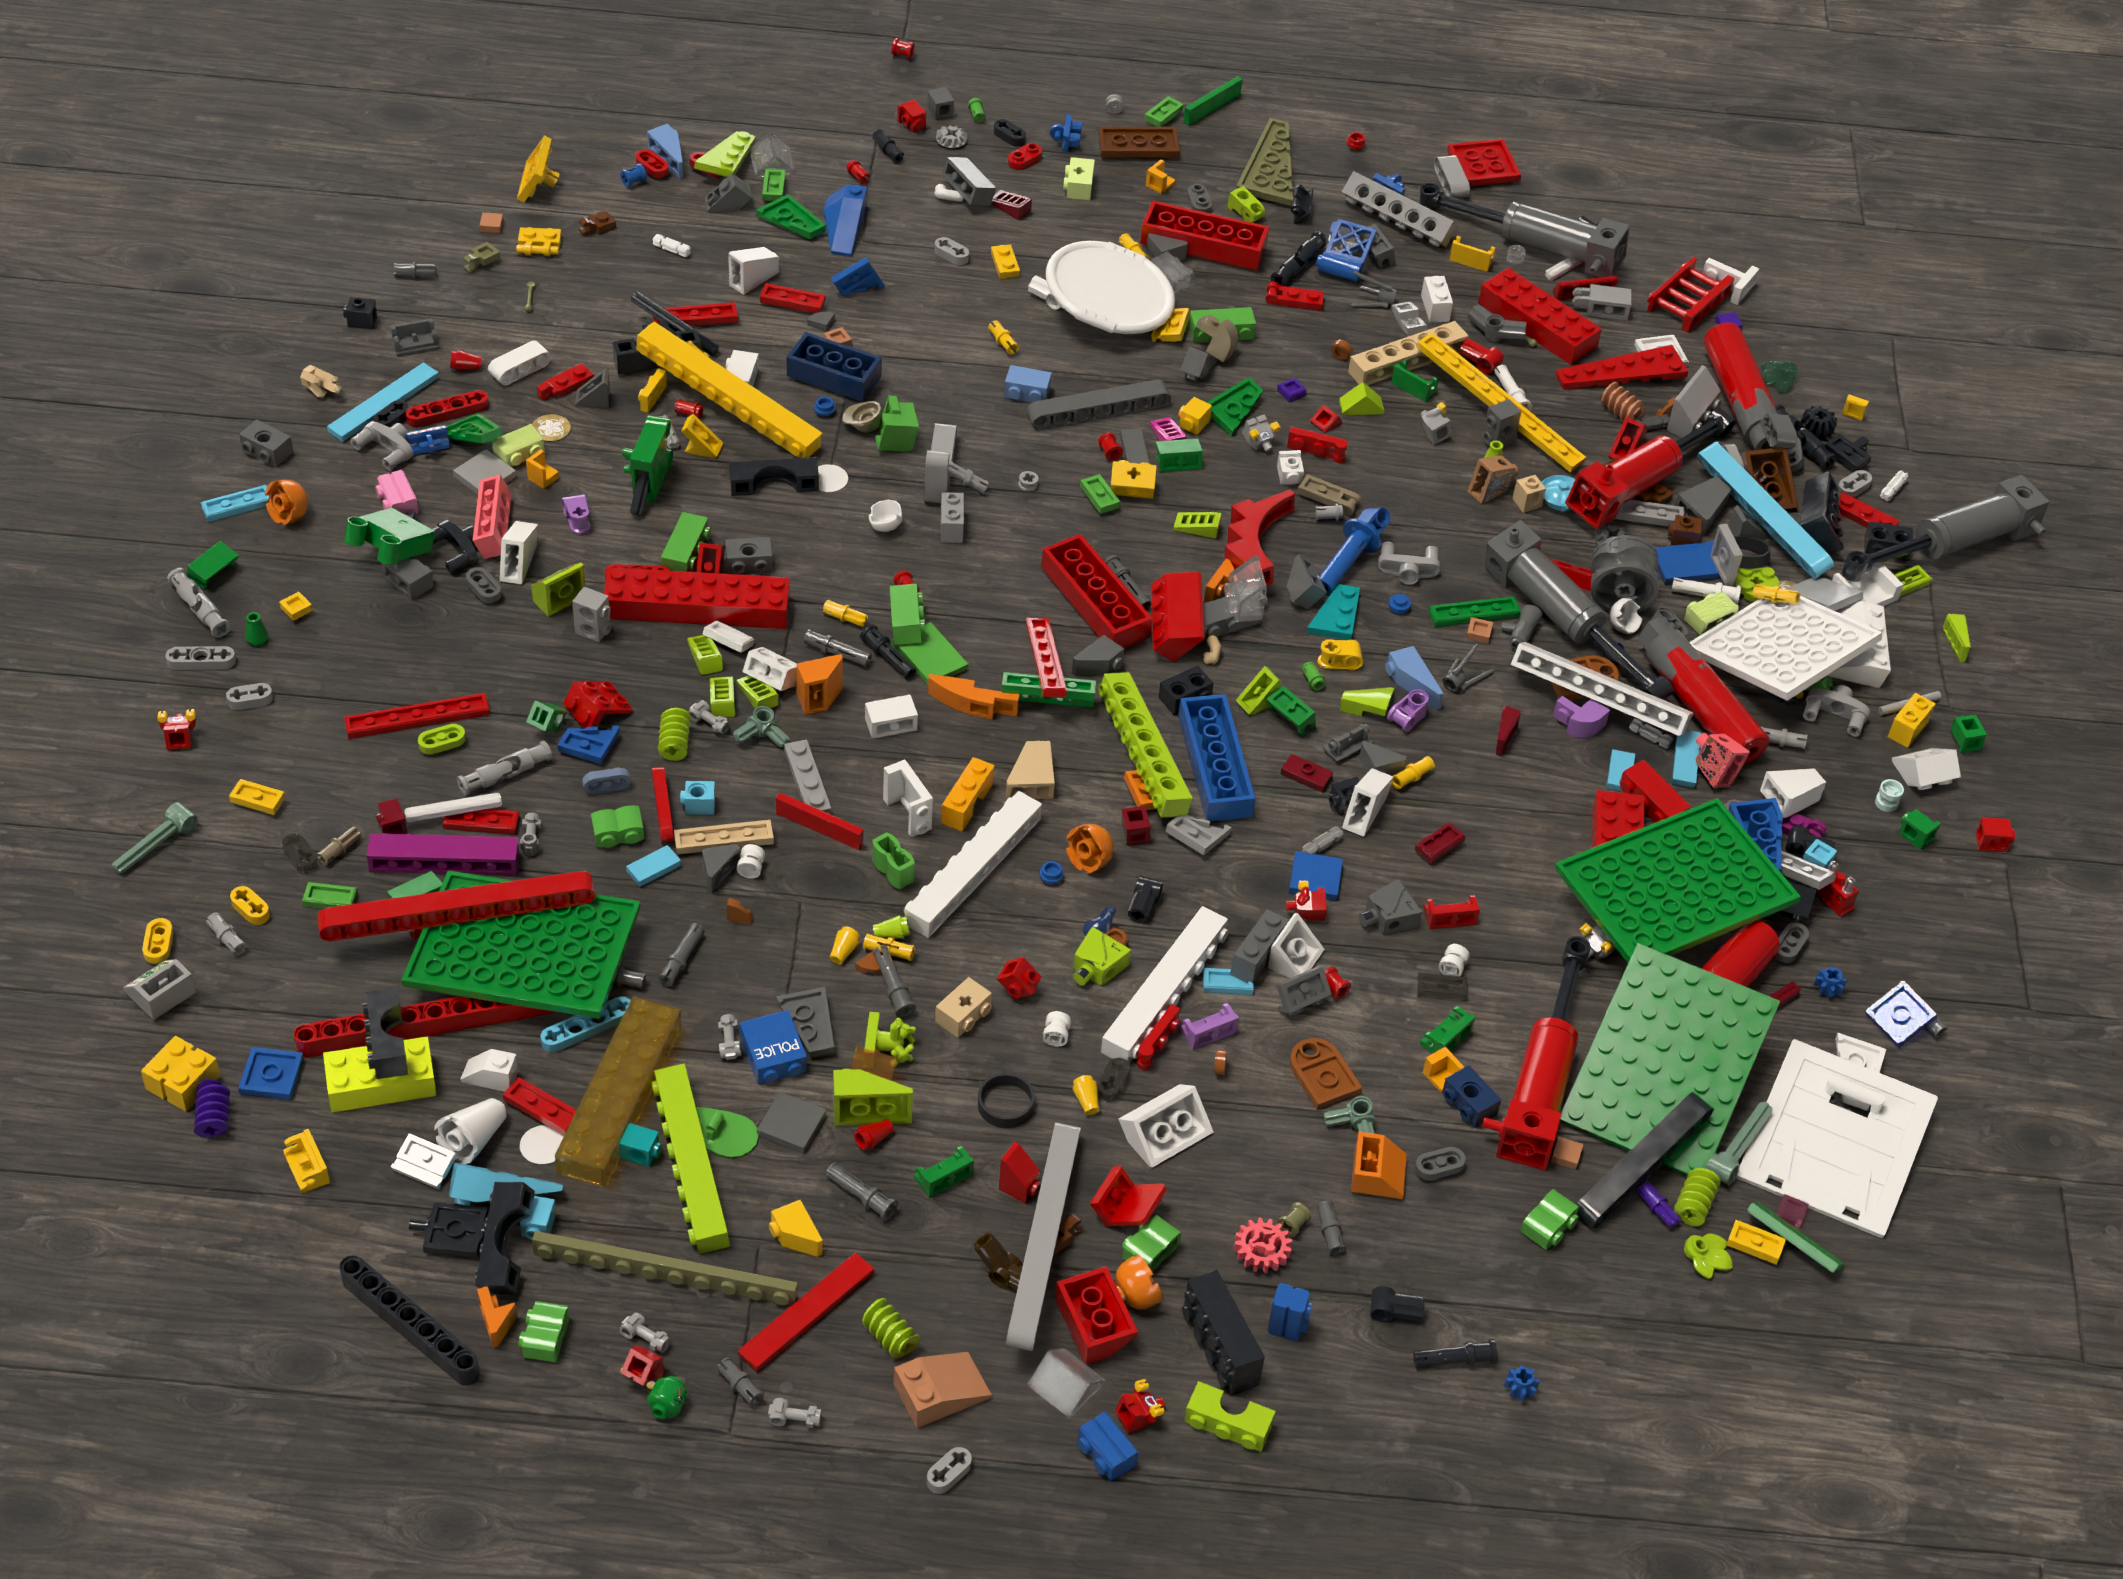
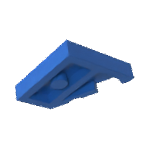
M867 257L831 277L842 296L852 294L853 292L867 291V287L871 286L885 287L884 282Z

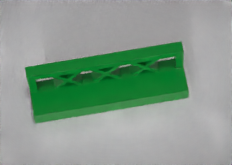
M1004 672L1001 692L1019 694V701L1093 708L1096 681L1064 678L1067 689L1066 697H1043L1038 675Z

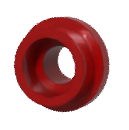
M1353 132L1347 138L1346 144L1353 150L1362 149L1366 145L1365 136L1362 133Z

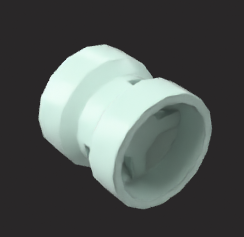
M1892 779L1883 781L1875 799L1876 806L1885 812L1895 811L1904 792L1902 784Z

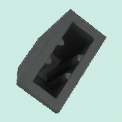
M1716 476L1679 493L1675 506L1684 507V516L1701 518V535H1705L1727 505L1731 488Z

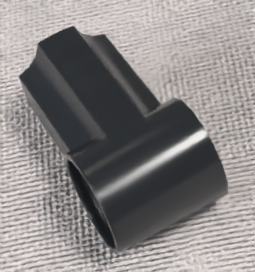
M1794 826L1789 831L1785 850L1793 856L1802 857L1816 839L1834 849L1836 842L1811 835L1806 827Z
M1143 876L1138 877L1134 889V897L1128 909V916L1133 922L1141 924L1144 921H1148L1154 903H1158L1161 896L1163 882Z
M1379 1286L1372 1290L1370 1316L1379 1322H1388L1393 1320V1318L1422 1322L1425 1300L1423 1297L1396 1294L1390 1287Z

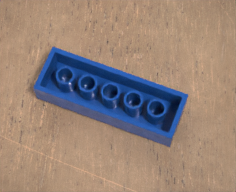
M1226 694L1180 698L1178 718L1205 819L1208 821H1220L1253 817L1255 795Z

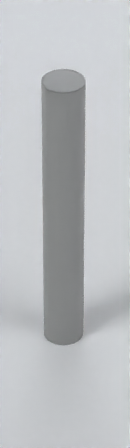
M1939 691L1921 695L1932 702L1941 699ZM1910 699L1878 707V713L1882 716L1901 711Z

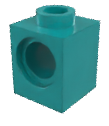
M629 1123L619 1142L620 1159L650 1167L653 1159L659 1157L662 1143H659L658 1131Z

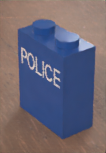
M789 1010L739 1022L740 1039L758 1085L807 1072V1056Z

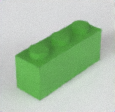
M1251 307L1190 311L1189 330L1193 343L1211 342L1213 338L1196 327L1198 320L1205 315L1216 317L1219 323L1228 318L1237 329L1238 340L1254 339L1256 322Z
M682 512L661 556V566H666L670 571L691 572V570H695L699 543L709 540L711 535V527H708V517Z
M917 584L890 586L894 645L922 643L921 633H925L922 592L918 593Z

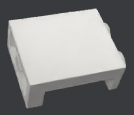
M1883 564L1873 566L1870 572L1864 574L1861 581H1849L1839 573L1834 574L1832 579L1834 582L1863 591L1864 599L1860 601L1880 606L1897 601L1903 584Z
M906 760L884 767L883 800L887 805L898 801L902 802L909 812L908 834L914 837L931 830L933 798Z

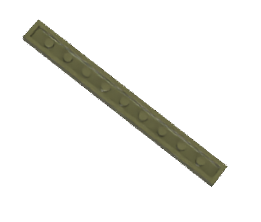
M535 1231L532 1238L534 1255L545 1259L554 1258L564 1260L570 1264L580 1263L590 1265L596 1269L605 1268L615 1270L621 1274L630 1273L647 1279L656 1278L673 1284L695 1286L702 1290L712 1289L727 1295L737 1294L747 1296L753 1300L772 1301L779 1305H793L798 1297L797 1282L539 1231Z

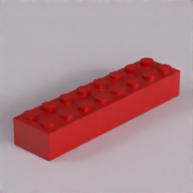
M608 567L604 594L609 599V606L611 608L610 619L705 625L719 621L727 626L786 629L790 600V578Z

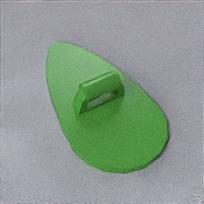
M696 1107L706 1150L720 1157L732 1159L743 1157L756 1147L759 1136L757 1134V1127L752 1120L729 1111Z

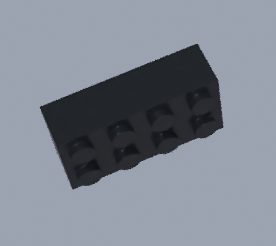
M1218 1270L1189 1279L1186 1292H1184L1185 1302L1182 1307V1313L1185 1320L1191 1322L1196 1341L1199 1344L1202 1343L1209 1365H1214L1220 1386L1222 1388L1225 1387L1230 1396L1259 1386L1265 1356Z

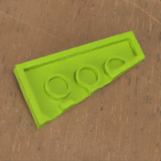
M736 131L696 160L694 168L729 177L732 173L735 175L755 144L756 136L744 131Z

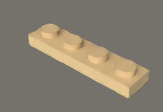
M771 820L674 830L677 855L702 852V849L733 844L739 845L740 848L749 844L757 846L774 844Z

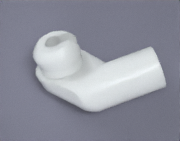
M938 184L935 187L936 191L934 193L937 198L958 202L963 201V197L958 191L948 190L943 184Z

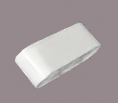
M531 341L492 360L488 366V371L502 385H509L547 366L552 356L539 342Z

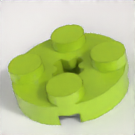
M1770 567L1756 569L1739 568L1733 587L1741 586L1740 593L1744 595V599L1755 602L1759 600L1753 597L1755 583L1775 587L1779 586V580L1774 575L1775 571Z

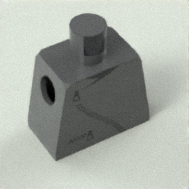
M1397 879L1369 895L1366 911L1359 914V920L1364 927L1375 924L1380 933L1386 935L1418 928L1422 911L1400 880Z

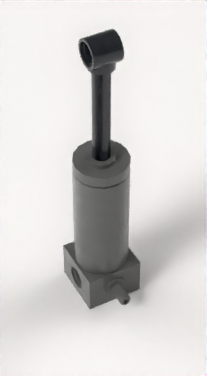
M1424 183L1420 187L1419 204L1431 210L1444 206L1501 223L1503 239L1584 262L1585 273L1601 278L1612 277L1627 256L1630 225L1602 218L1597 226L1518 202H1512L1507 212L1504 213L1446 196L1444 191H1441L1435 183Z
M2023 475L1999 482L1993 496L1920 521L1916 530L1917 538L1870 555L1861 551H1851L1846 558L1842 575L1849 581L1857 582L1861 581L1864 574L1870 572L1873 566L1918 550H1922L1931 559H1938L2007 534L2013 541L2036 533L2043 535L2046 529L2041 525L2050 501Z
M1519 520L1487 542L1485 569L1505 588L1512 583L1517 586L1575 643L1583 644L1592 638L1641 685V691L1662 700L1673 695V687L1664 676L1650 675L1601 629L1606 622L1607 613L1540 550L1541 538L1522 520Z

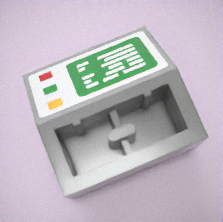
M177 959L163 961L123 987V991L153 1020L196 993L192 974Z

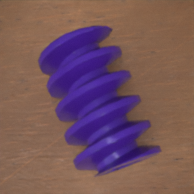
M215 1079L203 1080L198 1083L196 1088L197 1101L195 1104L194 1133L204 1138L223 1135L228 1131L230 1089Z

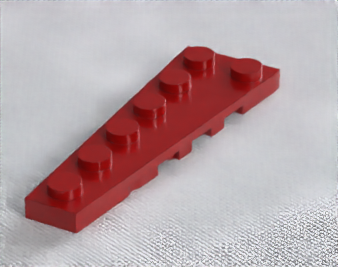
M1667 345L1558 369L1555 376L1562 389L1565 390L1606 386L1610 382L1616 381L1621 382V384H1627L1630 380L1641 379V382L1650 381V378L1661 377V380L1686 378L1688 370L1674 346Z

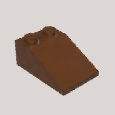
M1787 448L1745 451L1741 456L1744 469L1784 510L1797 509L1798 504Z

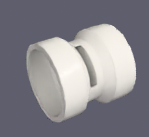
M745 845L741 850V859L738 861L737 872L745 878H757L761 873V864L765 857L764 850L757 845Z
M1451 944L1447 947L1444 954L1445 957L1441 959L1438 968L1446 977L1456 979L1462 975L1470 954L1465 947Z
M1059 1011L1051 1012L1047 1015L1046 1028L1043 1032L1045 1043L1055 1047H1060L1067 1043L1068 1030L1071 1025L1070 1016Z

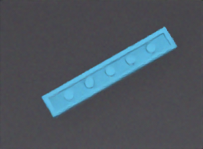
M423 362L328 425V432L344 442L362 430L368 423L372 422L374 415L391 402L397 400L405 401L437 380L439 372Z

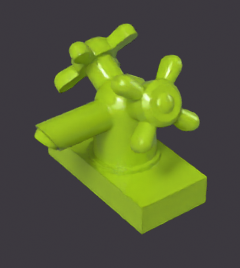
M869 1012L863 1068H874L875 1053L877 1051L891 1052L892 1056L895 1057L890 1062L892 1067H896L898 1063L912 1061L913 1057L909 1053L914 1049L913 1043L915 1038L911 1034L916 1031V1028L903 1024L902 1020L897 1018L891 1024L890 1032L879 1031L880 1013ZM907 1038L911 1044L904 1049V1039Z

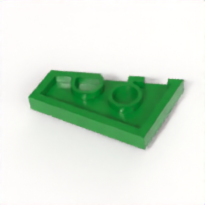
M789 194L756 210L757 217L808 239L826 231V225Z
M1250 377L1244 379L1206 402L1212 405L1211 418L1232 436L1262 396L1263 389Z
M479 413L446 426L448 438L489 444L495 442L498 437L503 435L500 426Z

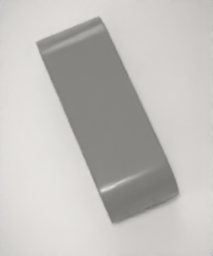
M1457 156L1436 157L1434 168L1445 195L1456 199L1468 198L1470 194L1469 182Z

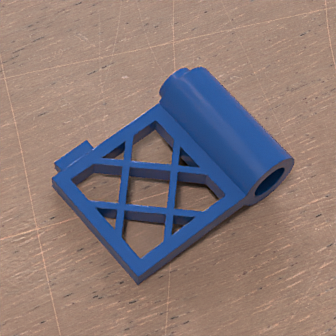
M1338 219L1337 222L1333 221L1329 231L1332 236L1326 251L1318 256L1316 267H1319V272L1358 282L1360 278L1355 276L1353 272L1356 271L1362 274L1363 266L1376 236L1377 229ZM1340 227L1349 228L1351 233L1341 236L1339 232ZM1367 233L1370 234V237L1361 242L1357 235ZM1354 237L1357 244L1347 247L1345 240ZM1340 242L1344 247V250L1339 252L1332 250L1333 245ZM1360 248L1363 252L1362 257L1353 256L1351 251Z

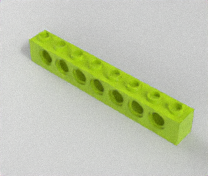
M1129 672L1104 674L1102 682L1098 687L1099 696L1103 698L1106 710L1110 713L1114 726L1121 735L1122 743L1126 745L1129 757L1133 760L1137 773L1144 782L1145 790L1149 792L1152 798L1154 808L1157 809L1161 818L1187 816L1193 798Z

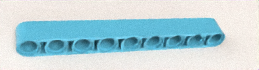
M1718 442L1712 443L1697 453V457L1703 467L1713 477L1718 476L1731 488L1730 494L1812 578L1816 579L1834 567V562L1828 553Z

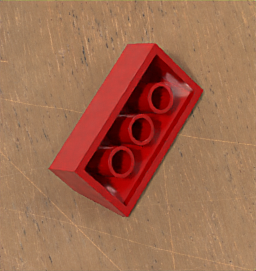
M1199 572L1166 573L1151 585L1153 651L1173 663L1205 639L1202 576Z

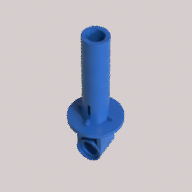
M1385 507L1364 509L1358 519L1346 521L1343 526V533L1347 540L1319 575L1327 592L1326 595L1332 593L1362 551L1375 552L1381 545L1379 535L1390 522V513Z

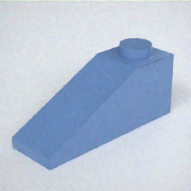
M668 124L647 131L648 148L667 161L668 168L679 179L683 178V161L678 132Z
M1412 646L1389 652L1388 661L1385 664L1387 674L1393 678L1397 685L1409 693L1417 689L1425 691L1429 697L1428 705L1435 710H1439L1444 693L1415 647Z

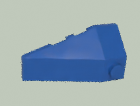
M847 184L827 197L823 213L831 254L852 256L867 207V187Z
M1776 798L1730 803L1728 811L1781 872L1783 814Z

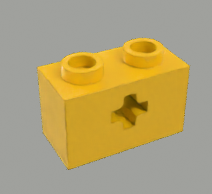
M1124 460L1113 461L1111 490L1115 495L1153 498L1156 465L1146 462L1136 464Z
M1915 693L1894 718L1888 738L1908 748L1929 722L1936 703Z

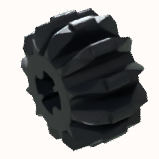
M1811 406L1810 409H1805L1800 422L1817 438L1825 440L1834 433L1837 418L1834 412H1829V408L1823 409L1821 406L1818 408Z

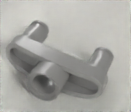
M372 421L364 426L359 434L350 439L351 445L358 451L369 442L375 441L392 452L382 459L383 466L389 471H392L397 465L403 461L406 462L414 455L410 444L406 441L408 440V431L400 423H396L389 428Z
M1384 542L1378 559V567L1386 574L1399 576V580L1403 584L1412 585L1419 578H1431L1439 574L1438 548L1435 546L1427 547L1425 557L1394 554V544L1392 542Z
M1837 685L1832 691L1820 688L1810 690L1806 697L1807 704L1803 718L1807 721H1815L1819 709L1850 719L1847 733L1857 737L1860 735L1864 723L1869 718L1870 710L1867 705L1852 698L1853 692L1849 687Z

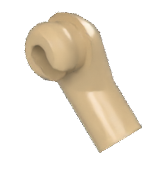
M1211 635L1207 638L1210 652L1203 654V661L1205 664L1212 663L1214 665L1219 660L1222 646L1215 635Z

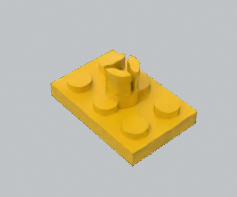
M545 135L526 161L517 195V200L522 203L526 201L528 196L532 197L534 195L537 184L543 182L553 188L557 182L556 178H559L558 172H554L547 167L549 163L547 158L552 151V148H550L552 139Z

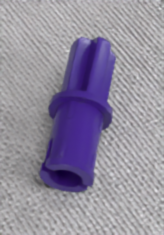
M1645 1182L1638 1188L1637 1194L1648 1204L1652 1213L1656 1212L1670 1228H1674L1680 1223V1217L1667 1204L1668 1199L1662 1197L1650 1182Z

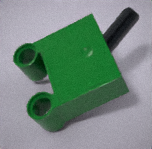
M648 415L635 448H623L622 456L625 457V460L630 461V465L624 466L623 472L631 474L633 500L630 513L633 515L642 516L646 501L655 503L666 474L672 465L673 450L666 449L665 439L668 438L671 430L670 419Z
M393 508L360 517L348 518L344 542L352 546H362L366 541L379 548L378 561L393 565L400 560L430 552L435 531L418 522L419 515L415 514V510H411L410 513L407 512L404 515Z

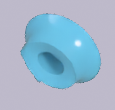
M1553 475L1545 478L1541 483L1546 488L1544 499L1547 505L1561 512L1572 510L1565 504V501L1575 479L1565 475Z

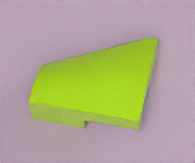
M1394 688L1344 691L1339 711L1361 717L1363 711L1385 716L1394 693Z

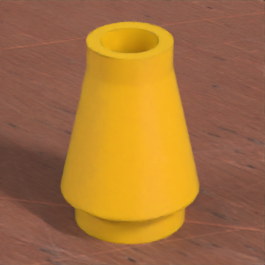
M846 926L837 931L829 959L841 965L859 944V933Z
M1091 1075L1076 1078L1073 1081L1074 1086L1072 1090L1084 1109L1085 1115L1098 1113L1100 1109L1098 1106L1097 1081L1093 1080Z

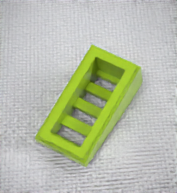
M1178 513L1173 530L1216 539L1222 513Z
M1948 614L1943 625V631L1959 661L1965 662L1971 647L1966 617L1960 614Z
M701 635L687 639L697 668L702 675L723 670L722 655L711 638Z
M750 675L736 680V684L754 709L759 706L769 708L778 706V694L770 685Z
M733 677L710 678L711 713L716 717L724 716L726 718L735 716Z

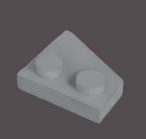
M1187 815L1177 816L1167 824L1165 832L1195 851L1205 855L1230 835L1232 827L1224 825V828L1221 829L1209 826L1210 821L1195 819Z

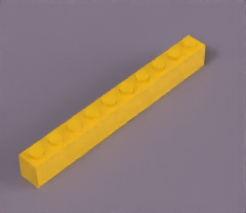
M656 322L651 323L637 335L636 350L642 355H645L675 377L689 384L690 387L698 390L708 399L713 400L726 411L731 412L740 418L741 421L746 422L759 433L764 434L777 445L791 452L792 455L798 458H809L820 448L822 432Z

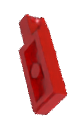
M580 363L538 385L537 396L542 401L553 395L560 398L579 389L594 377V373L583 363Z

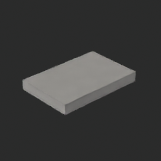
M1820 576L1786 588V590L1800 591L1802 597L1833 611L1864 599L1863 591Z

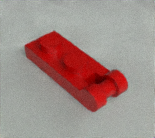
M1270 282L1267 285L1265 301L1272 305L1322 311L1324 291L1279 286L1276 282Z
M1291 426L1287 448L1331 458L1336 463H1343L1346 459L1345 451L1348 446L1346 440Z
M1171 1004L1140 1044L1137 1058V1067L1140 1070H1149L1151 1068L1152 1057L1158 1049L1162 1050L1165 1047L1170 1033H1175L1181 1023L1179 1007Z

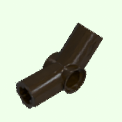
M986 1233L978 1238L973 1244L975 1246L974 1250L990 1269L988 1273L990 1280L998 1287L1007 1288L1009 1286L1017 1291L1023 1267L1020 1259L1014 1254L1007 1252L993 1233Z

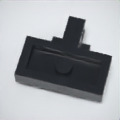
M1838 434L1825 443L1826 449L1830 453H1834L1840 462L1854 472L1862 469L1871 461V456L1865 453L1869 440L1864 436L1852 442Z

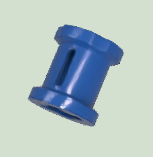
M636 164L634 168L624 169L620 172L621 180L627 188L631 187L635 182H643L647 179L645 169L641 164Z

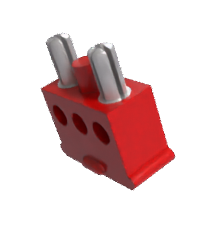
M1832 861L1828 870L1835 872L1834 881L1820 890L1816 889L1815 894L1839 917H1842L1855 909L1854 903L1859 890L1854 887L1855 879L1853 877L1846 879L1845 874L1837 871L1839 864L1836 861Z

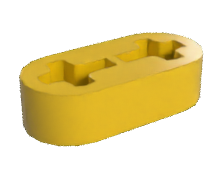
M241 886L231 891L232 907L249 923L262 925L269 920L270 913L267 903L250 888Z

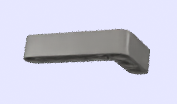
M935 423L931 450H927L924 502L941 504V492L948 493L951 477L949 476V462H953L957 425Z

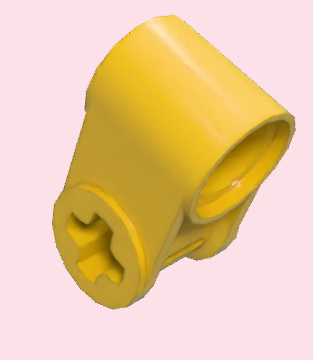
M1329 639L1321 643L1322 653L1318 657V665L1326 670H1356L1363 665L1361 647L1356 640Z

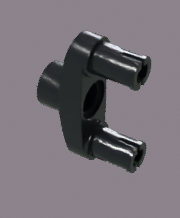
M444 520L432 529L435 531L433 544L445 539L459 552V555L445 561V566L450 574H454L466 566H472L479 562L474 548V527L472 525L460 529L451 521Z

